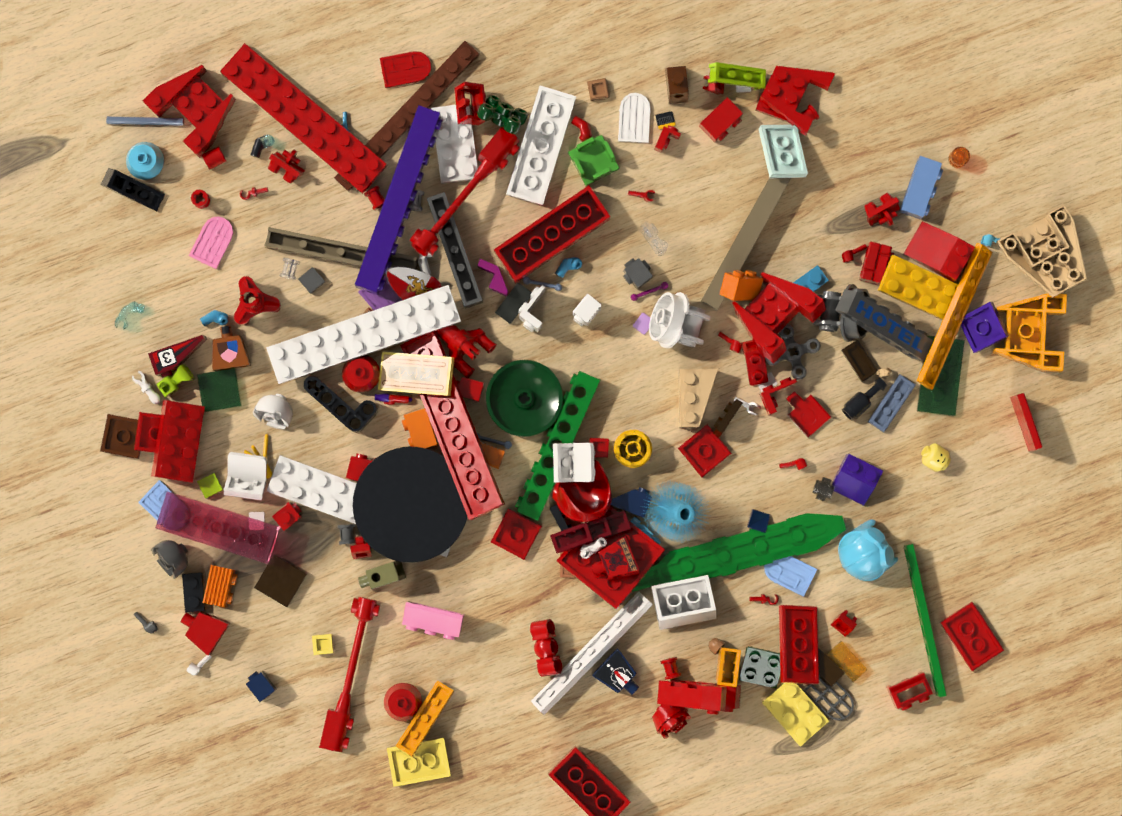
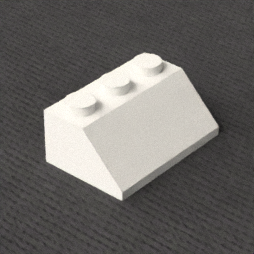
M708 575L651 586L660 630L716 619V607Z

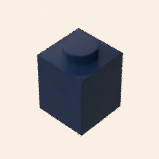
M256 671L248 677L249 682L246 685L259 702L277 690L264 671L260 673Z

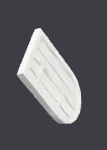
M630 93L621 101L618 141L649 143L650 103L642 94Z

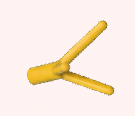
M265 434L263 456L267 459L268 434ZM252 445L251 448L255 455L261 456L256 447ZM244 450L245 454L253 455L247 450ZM267 463L266 478L268 479L272 477L273 473Z

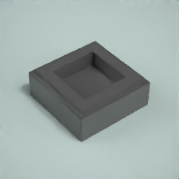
M313 267L298 278L310 294L325 283Z

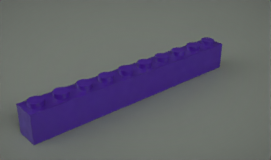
M418 105L355 282V287L375 295H378L379 291L384 289L386 280L383 279L386 270L392 266L390 259L392 255H396L399 244H396L397 239L402 237L405 226H402L405 219L408 220L411 208L409 206L411 201L416 199L418 191L415 189L417 183L421 184L424 176L422 172L423 166L428 165L430 159L429 149L434 147L437 139L434 136L435 132L440 130L443 119H440V112Z

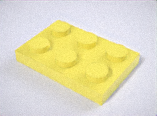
M783 683L762 701L764 706L800 747L829 722L796 683Z
M444 737L423 741L413 757L396 746L387 748L394 787L451 776Z

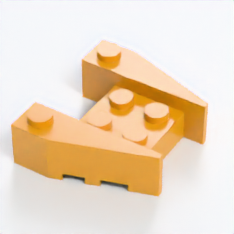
M1046 293L997 307V312H1006L1005 329L1009 336L1005 338L1004 349L995 348L993 353L1041 372H1062L1064 352L1045 351L1046 315L1066 314L1067 294H1059L1052 298Z

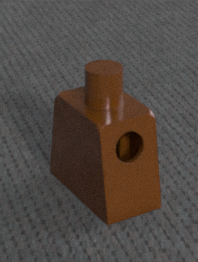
M686 66L665 68L668 103H687L689 90Z

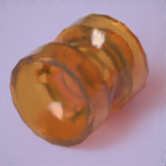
M965 147L955 148L949 154V164L954 168L963 167L969 161L970 153Z

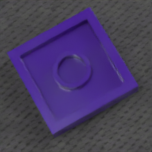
M988 302L966 314L961 324L973 353H978L1009 336L993 302Z

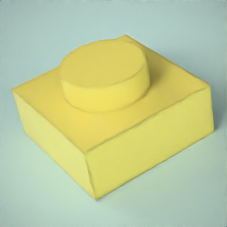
M332 634L312 636L314 655L334 653Z

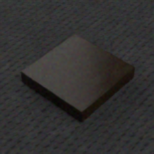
M273 555L254 588L283 606L288 607L307 574L278 556Z

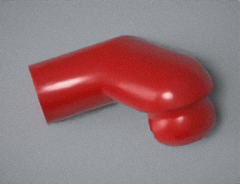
M575 115L571 124L580 129L581 135L579 139L584 142L592 137L591 127L588 122Z

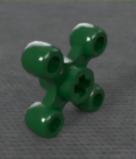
M489 95L485 101L486 103L481 104L477 112V116L484 121L491 119L494 124L504 127L505 131L511 134H516L528 117V113L521 108L514 110L510 104L501 102V99L495 95Z

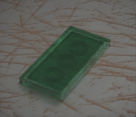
M927 335V337H929L930 339H932L933 342H934V338H935L936 336H928V335ZM954 340L933 390L927 389L920 384L917 403L918 412L948 416L956 415L965 340Z

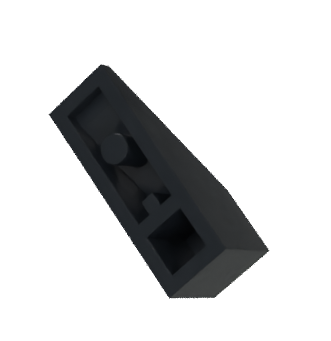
M108 168L100 184L156 212L165 195L111 168Z

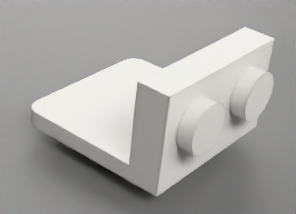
M543 285L540 288L536 287L530 295L531 300L529 303L524 302L519 309V319L524 322L523 326L530 332L536 331L538 333L542 328V322L529 312L544 294L546 287Z
M593 443L553 444L554 482H593L596 473Z
M230 452L228 454V476L224 487V495L262 500L266 487V457Z

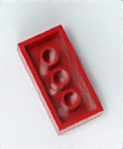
M163 400L151 477L193 483L205 406Z
M576 745L548 772V775L589 816H618L631 803L630 799Z

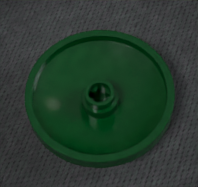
M517 360L504 365L493 375L487 387L486 405L492 420L503 431L514 436L530 437L546 431L555 423L562 409L563 393L559 380L548 367L536 361Z

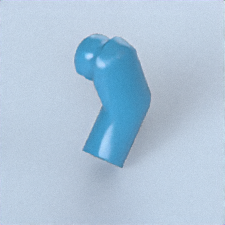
M577 257L565 258L555 274L563 278L568 270L580 269L582 261Z
M213 310L201 317L200 320L204 327L212 322L226 325L229 322V317L224 312Z

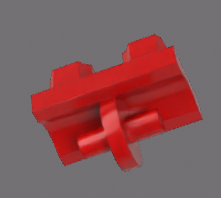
M295 149L291 153L284 150L281 154L277 151L269 157L271 161L268 169L277 174L281 168H284L287 172L283 179L290 184L305 172L303 168L298 166L301 160L296 157L298 151Z
M885 193L880 197L881 206L876 207L873 202L864 206L867 222L870 226L877 222L880 225L887 223L889 226H892L894 224L892 219L897 216L896 211L900 210L899 200L897 197L893 198L889 193Z

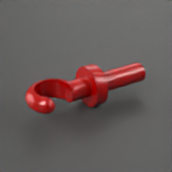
M253 187L252 190L248 191V196L245 198L242 196L243 190H241L240 197L243 200H247L251 195L257 197L258 194L268 192L269 190L268 187L260 189Z
M761 594V597H749V601H761L762 604H765L767 601L770 605H775L778 603L779 598L775 594L776 601L772 603L770 597Z

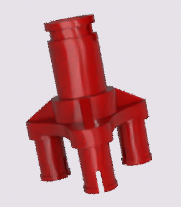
M244 276L239 280L240 303L234 313L236 323L246 325L250 322L251 318L260 313L280 311V301L276 297L263 293L256 286L252 278ZM251 297H254L256 299L252 303H249V299Z
M453 324L436 330L437 335L448 344L449 357L454 358L453 369L456 368L466 378H469L475 369L463 360V356L466 354L471 360H474L477 357L471 351L477 355L481 352L474 344L478 343L489 354L497 345L485 335L481 328L466 331L465 329L460 330Z

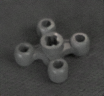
M787 324L779 332L780 337L785 342L787 351L774 364L766 357L765 361L770 366L777 365L781 360L789 361L792 365V377L796 380H801L807 373L806 368L801 363V356L805 353H817L820 350L821 344L815 338L809 339L804 344L796 343L794 340V328ZM784 329H788L790 331V334L785 335L783 332ZM810 343H814L816 348L811 349ZM795 348L797 355L791 357L788 349ZM796 369H800L802 371V375H797Z

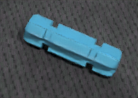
M637 517L630 520L631 523L660 545L661 540L654 537V534L644 524L641 525V521Z

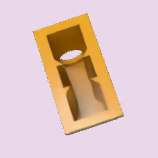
M721 647L716 672L717 685L737 687L741 650Z

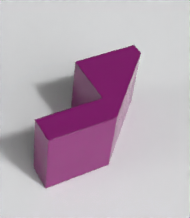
M480 259L477 267L494 275L489 289L507 297L508 290L498 266Z

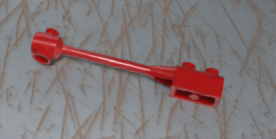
M501 127L479 153L478 160L481 162V165L475 172L473 179L431 230H420L418 228L409 241L412 242V247L423 256L428 254L434 255L439 248L436 235L479 182L483 181L492 172L497 171L498 168L503 170L509 162L506 158L510 154L514 156L520 149V146H518L520 141L515 134L508 133L504 127Z
M364 597L353 599L351 613H354V616L359 620L343 692L339 696L336 709L329 708L327 711L319 748L335 752H343V748H348L350 738L346 737L347 730H352L354 719L350 718V691L366 622L373 620L374 616L378 617L380 605H376L377 600Z

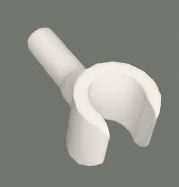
M737 397L734 398V401L738 399L743 402L742 406L747 408L750 414L758 415L753 412V408L755 406L761 408L760 405L754 402H745Z
M205 656L198 665L191 663L187 668V672L191 675H197L201 667L211 656Z

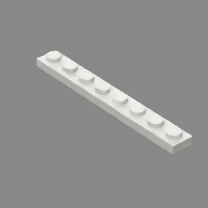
M638 592L562 669L561 674L556 675L531 700L536 708L545 715L653 604Z

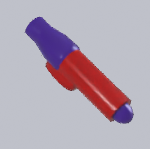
M375 394V400L382 401L384 404L394 405L395 403L408 404L412 402V398L409 396Z

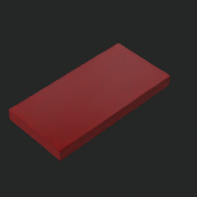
M780 605L781 683L819 684L817 607Z

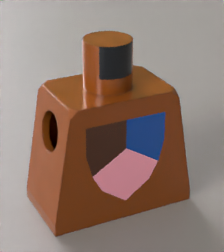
M232 326L220 327L222 338L213 339V371L251 366L242 336H233Z

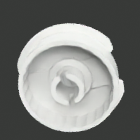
M668 292L659 298L653 309L649 323V334L652 340L659 342L663 348L667 349L673 347L677 342L689 347H695L696 344L703 345L704 340L698 338L703 320L710 321L711 316L705 314L704 309L690 306L686 294L681 292L672 294Z

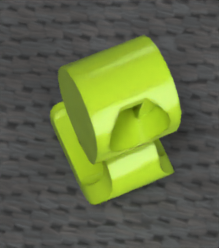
M182 364L177 368L173 377L167 376L156 385L166 398L179 390L178 385L183 381H193L196 378L187 365Z

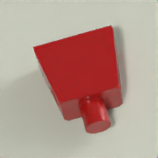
M186 612L180 621L189 627L185 636L208 656L212 654L230 623L204 612H199L196 618Z

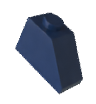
M639 487L638 490L634 489L613 498L611 505L644 518L645 514L643 513L647 512L646 510L649 506L647 504H650L648 501H651L650 498L652 497L649 495L650 491Z

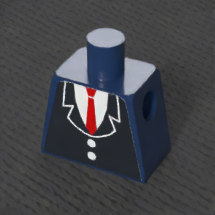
M618 648L592 674L594 678L617 693L624 688L633 695L639 688L632 680L637 673Z

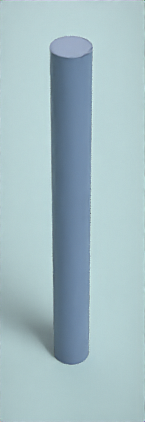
M107 116L106 123L183 126L184 119Z

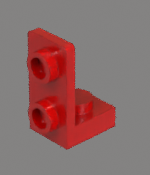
M753 340L741 342L746 360L749 384L752 386L767 383L768 375L765 356L758 351Z
M791 377L780 381L781 385L775 388L772 384L762 389L763 393L759 395L768 415L777 412L776 408L778 407L775 397H771L770 394L797 383L796 379L791 380Z

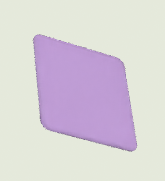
M642 313L633 324V327L644 335L649 330L650 317Z

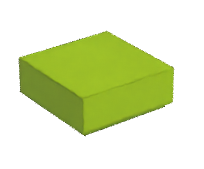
M215 473L197 481L205 499L223 491Z

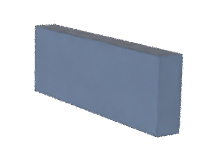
M899 374L868 420V423L884 433L916 384Z

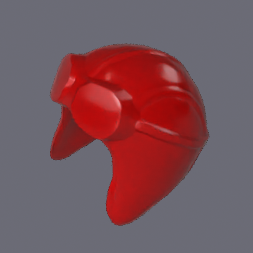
M594 460L596 473L593 482H557L554 487L552 498L557 502L560 511L571 520L578 522L597 520L604 516L611 506L612 494L610 483L602 465L597 460Z

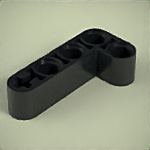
M309 376L304 381V389L352 432H361L378 412L377 405L370 400L363 401L354 411L315 376ZM317 381L316 386L319 389H321V391L317 392L314 388L309 389V382ZM325 393H331V402H323L322 397ZM367 404H371L374 407V411L369 415L364 413V407ZM339 406L346 407L345 415L338 416L336 411ZM355 418L361 421V425L357 429L351 427V421Z

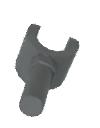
M138 612L134 613V616L142 623L146 632L152 634L158 630L154 621L147 623Z

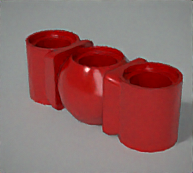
M551 619L532 622L530 632L533 637L532 640H536L534 644L535 654L540 658L536 660L539 675L546 677L561 674L562 662L560 655L556 656L558 653V643L552 638L556 636L554 622Z

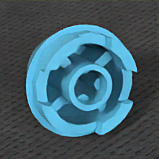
M140 142L128 151L126 165L134 177L147 180L154 178L161 172L164 165V156L160 148L155 144Z

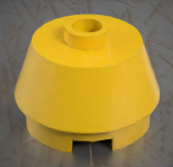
M627 430L617 437L614 444V454L622 465L629 468H638L650 459L652 443L645 433L639 430Z

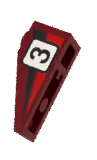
M200 335L148 353L155 375L162 378L173 375L172 372L176 371L207 340L206 336Z

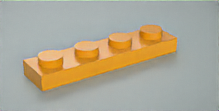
M437 680L396 744L398 749L411 757L414 756L453 695L454 690Z

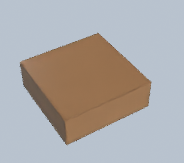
M606 78L587 81L590 101L609 98Z

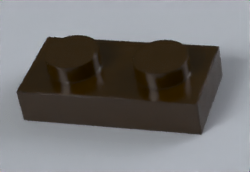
M736 399L733 403H728L724 409L726 414L723 419L719 417L713 425L716 428L713 432L714 435L717 437L722 435L743 402Z

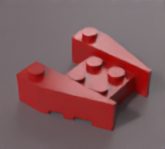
M203 65L156 87L142 100L159 118L173 105L195 127L183 142L199 158L215 142L216 136L236 100L230 94L223 101L201 79L207 72Z
M762 272L761 277L766 287L745 309L735 301L732 304L735 313L741 323H743L758 351L774 364L787 351L784 340L777 334L798 312L814 323L826 310L824 300L809 288Z
M659 680L657 704L707 710V714L716 715L719 714V711L733 712V709L740 708L741 685L733 687L699 681Z

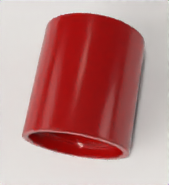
M219 146L202 154L209 170L227 162Z

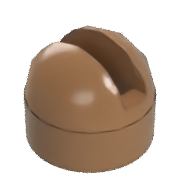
M713 638L708 644L710 651L714 655H717L721 647L725 646V643L718 638Z

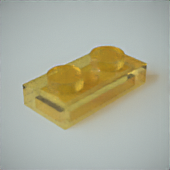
M842 641L827 653L853 683L868 670Z

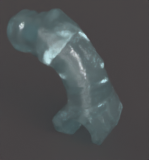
M133 301L123 307L115 320V327L118 328V323L123 321V329H126L128 327L126 320L128 314L143 313L145 306Z

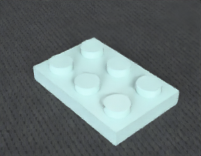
M761 125L759 133L769 178L806 177L808 171L798 128L795 125Z

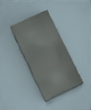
M518 282L495 313L511 324L519 314V309L523 303L529 301L532 292Z

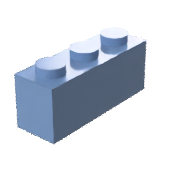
M923 156L917 159L899 210L900 213L920 220L924 215H928L931 205H928L930 197L934 198L937 187H934L935 182L940 180L943 169H940L942 163Z

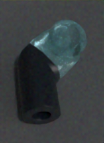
M267 134L257 138L250 155L259 158L262 149L274 144V137Z

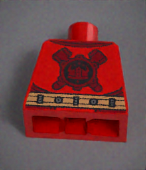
M625 536L598 552L601 561L591 565L595 576L606 572L609 580L640 573Z

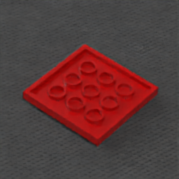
M610 506L604 516L608 517L618 512ZM630 521L631 530L605 538L606 546L591 554L590 558H582L580 555L581 547L564 551L557 559V563L616 610L665 551L663 547ZM625 536L640 573L612 580L608 579L606 572L595 576L591 565L601 561L598 552Z

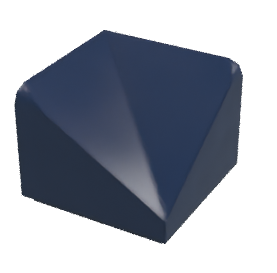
M752 509L747 528L766 533L770 514Z

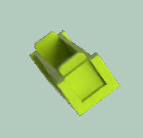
M719 62L709 64L710 79H708V83L710 84L717 82L752 87L754 90L765 88L766 69Z

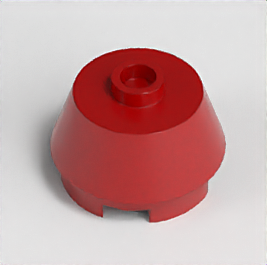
M363 355L346 361L343 366V381L354 392H368L379 381L380 368L377 362L370 356Z
M408 683L393 685L388 689L384 697V708L387 714L397 721L413 719L422 705L420 692L416 687Z
M662 704L652 716L657 734H661L664 739H667L669 737L668 734L671 732L678 733L688 724L686 719L691 718L688 714V709L685 707Z

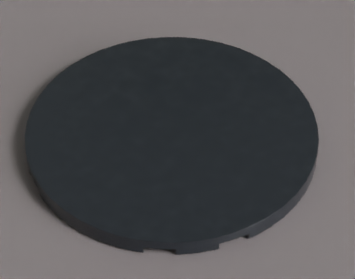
M401 447L381 454L364 469L354 490L353 515L361 536L376 552L395 561L421 562L442 554L458 539L467 520L465 508L445 458L426 448Z

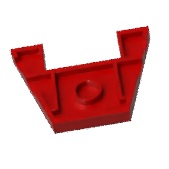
M776 66L761 95V100L776 113L782 114L788 119V123L792 126L795 125L806 136L814 119L796 111L809 83L828 91L835 73Z

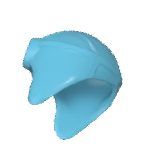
M873 519L864 522L845 534L840 540L838 547L842 567L848 574L862 581L878 579L898 561V557L894 558V551L886 541L884 534L879 529L873 527L876 523Z

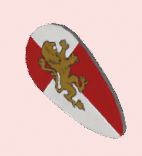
M396 266L386 270L388 283L402 300L442 287L435 277L413 268Z

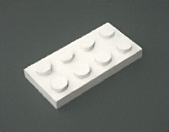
M456 105L431 108V110L440 112V119H443L440 130L435 132L441 184L472 180L475 172L478 170L472 125L458 124ZM469 106L466 107L467 115H471Z

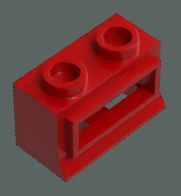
M463 82L455 87L458 124L479 126L486 122L477 116L480 105L486 103L484 84ZM465 94H470L472 115H467L466 107L470 105V99L465 98Z
M919 672L914 677L903 679L898 684L886 687L895 708H901L902 711L911 708V703L917 700L919 703L929 700V695L933 694L924 672ZM918 684H924L925 692L900 702L897 696L898 693Z

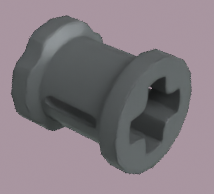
M355 524L337 525L338 529H340L341 541H339V545L356 543L353 534Z

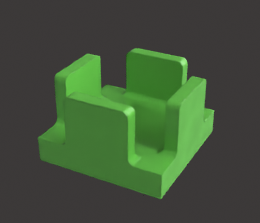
M602 135L596 138L591 137L568 152L585 187L619 170L615 156Z

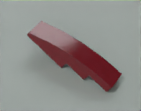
M624 510L608 517L604 516L597 520L585 522L550 535L558 554L595 542L601 537L605 539L631 530V526Z

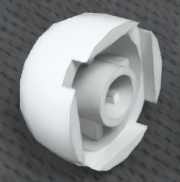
M281 394L262 397L256 404L253 415L260 422L262 419L268 421L266 425L270 427L285 429L286 427L288 428L291 422L293 412L286 397Z

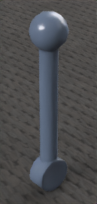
M525 277L523 279V282L526 285L531 283L541 286L543 285L545 287L555 288L556 291L562 290L561 284L554 285L550 283L531 280L529 277Z
M477 433L480 440L503 445L506 449H510L512 447V443L510 441L502 442L499 440L480 436V434Z

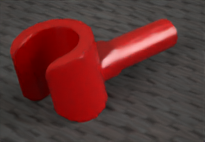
M653 190L646 192L628 191V195L644 198L646 202L654 201V199L647 197L648 193L655 194Z
M866 244L843 252V262L853 261V254L866 249Z
M719 332L718 336L731 344L729 350L739 353L741 343Z
M799 458L795 461L781 463L779 467L786 468L796 465L797 469L800 470L807 467V463L804 458Z

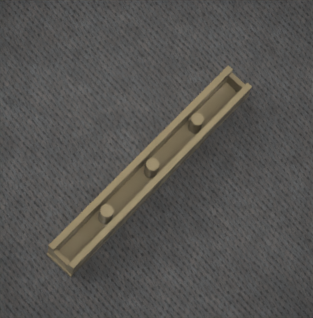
M791 178L768 179L701 300L702 303L711 306L715 310L719 309L725 298L719 295L725 272L740 271Z
M268 227V235L265 242V248L361 267L368 248ZM396 253L390 259V262H392L391 267L401 266L417 270V257Z

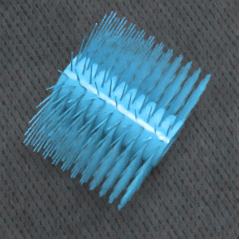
M672 482L671 489L668 488L666 491L658 489L661 498H656V503L648 501L658 506L648 507L654 510L646 511H650L648 513L654 512L652 514L655 518L651 520L656 525H659L657 530L667 536L666 538L669 537L671 540L674 538L675 540L676 536L677 539L679 537L680 541L682 534L693 532L691 525H694V522L699 525V522L696 520L702 521L695 518L699 517L696 514L700 516L707 515L694 511L695 509L699 510L700 506L703 505H698L700 504L699 501L696 503L695 499L698 496H694L695 492H692L693 494L691 495L689 494L691 489L689 490L685 484L680 486L681 483L678 484L677 482L676 485L679 486L677 488Z

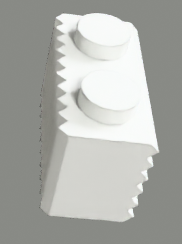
M587 294L573 310V320L580 326H588L591 320L596 317L598 311H601V304Z

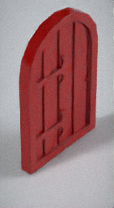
M419 51L380 58L385 88L417 83L424 80L431 71L429 58Z

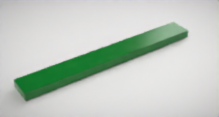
M904 545L903 548L935 693L938 697H944L947 695L914 545Z

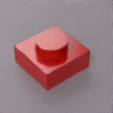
M590 438V443H593L595 449L594 457L608 458L609 439Z

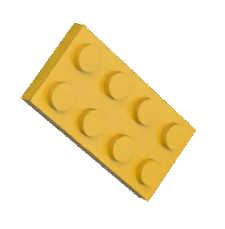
M892 255L877 291L943 320L958 284L896 255Z

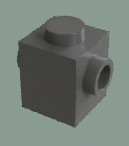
M632 258L624 265L626 268L623 270L625 273L623 277L629 285L633 284L636 289H639L653 277L649 271L651 268L645 260L641 261L640 258L634 260Z

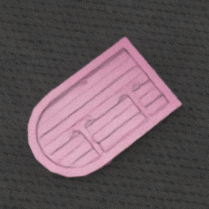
M212 217L207 220L189 256L217 269L233 236V227L230 222L222 217Z

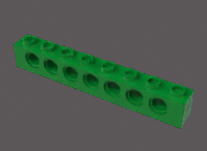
M581 371L578 372V375L573 374L570 384L573 386L570 392H565L563 397L565 404L561 409L555 426L549 428L546 435L549 437L547 444H542L538 453L542 456L539 462H534L531 472L534 474L531 480L527 478L523 487L526 492L523 497L519 496L515 505L518 508L517 512L537 521L539 520L555 484L554 466L546 468L543 464L547 457L553 458L551 443L554 440H560L562 443H573L599 385V379ZM579 387L586 391V395L582 398H578L575 395V390ZM575 405L578 408L577 414L569 415L567 407ZM563 422L570 425V430L567 433H562L559 430V425ZM538 475H544L547 478L545 485L539 486L536 483ZM535 492L539 495L537 503H530L528 501L530 493Z

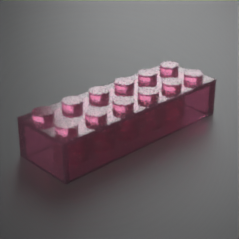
M167 491L155 528L259 562L269 563L280 526Z

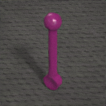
M662 282L660 286L639 294L634 293L631 295V300L636 301L639 297L660 289L665 290L668 288V283Z

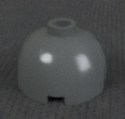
M164 540L151 549L153 556L155 554L158 555L157 562L169 576L173 575V579L181 575L188 565L186 553H188V550L182 543L177 544L172 540Z

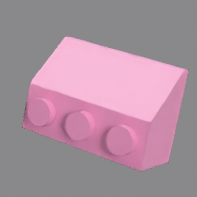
M408 601L405 605L402 624L406 625L408 630L417 631V628L425 630V634L436 636L437 632L444 634L443 638L454 640L455 637L460 636L465 614Z

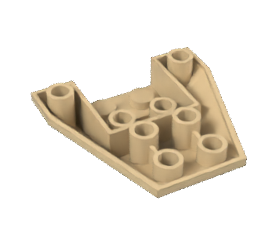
M1065 205L1047 213L1045 218L1017 233L1012 232L997 241L1006 258L1052 298L1087 279L1075 223Z

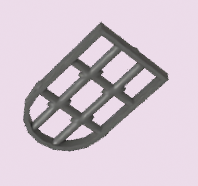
M820 676L819 680L827 687L823 693L813 684H809L803 690L824 714L831 719L844 720L853 711L854 703L852 697L838 682L835 684L845 692L842 697ZM809 687H812L820 695L815 700L806 692ZM828 691L838 699L835 704L831 703L824 696ZM847 695L851 700V708L843 700ZM820 699L824 700L831 707L827 712L817 703ZM839 703L843 704L850 711L846 716L836 708ZM833 710L841 718H834L829 713Z

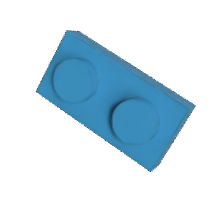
M817 265L793 283L809 288L814 292L829 280Z

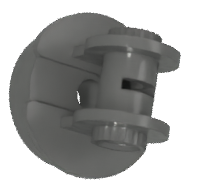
M849 284L846 287V290L853 291L855 288L864 292L863 296L870 297L867 289L857 288L855 284ZM823 291V295H818L824 300L826 310L820 315V320H816L813 325L819 326V330L837 332V329L840 328L842 337L846 342H851L853 338L863 339L866 336L867 330L842 314L839 321L840 313L835 311L841 298V293Z

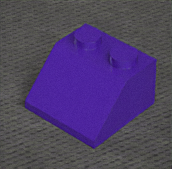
M846 454L829 489L864 506L875 489L883 470L851 454Z

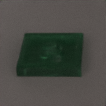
M236 368L197 374L202 406H205L204 412L242 406Z

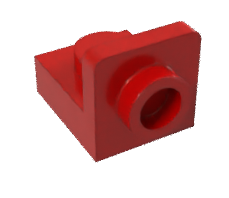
M664 126L654 150L661 153L663 148L667 149L671 140L667 138L668 136L679 140L681 133L678 132L679 130L673 126Z
M288 502L272 517L282 530L286 531L302 518L300 514L302 510L296 503Z

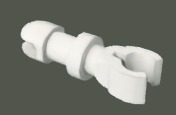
M138 371V374L142 376L141 381L136 380L134 376H132V380L142 388L141 391L149 396V400L153 404H158L160 396L157 392H154L152 385L147 383L144 374Z

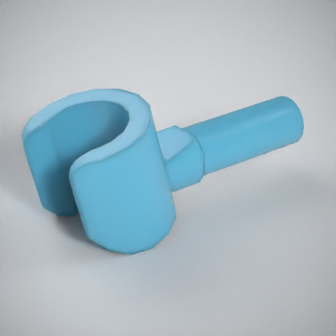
M990 234L984 235L981 244L991 247L992 242L997 243L1000 238Z

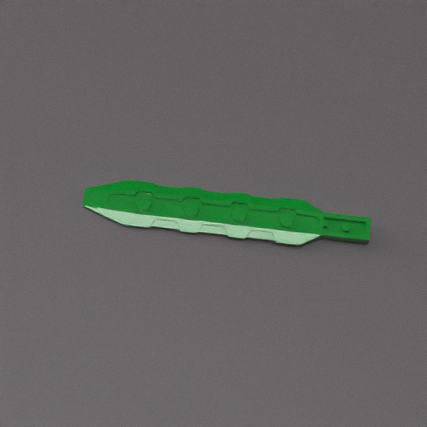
M805 513L787 518L783 522L768 525L766 533L749 529L747 532L729 537H719L712 539L711 542L697 546H687L670 551L657 565L650 568L632 592L654 585L708 575L709 579L721 575L727 576L742 569L757 565L763 566L792 555L798 556L816 551L846 530L843 516Z

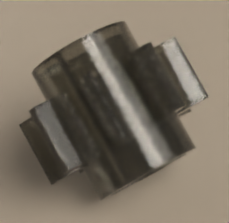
M823 477L821 481L816 480L812 493L817 494L816 499L825 501L826 498L831 499L835 485L831 484V479Z

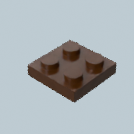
M108 414L100 452L139 459L140 451L134 450L138 420Z

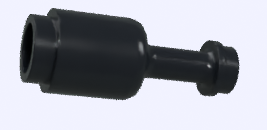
M881 378L875 380V384L866 393L857 392L844 404L842 412L848 419L852 421L860 417L871 406L870 399L880 389L882 391L885 390L887 384Z

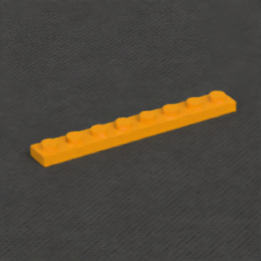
M976 243L917 378V382L927 389L933 390L993 253L983 244Z

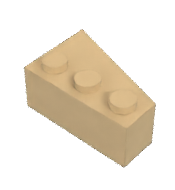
M679 369V428L700 427L718 369Z

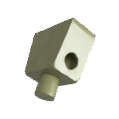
M394 561L366 570V575L358 577L361 588L370 586L371 589L406 579L404 568L400 561Z

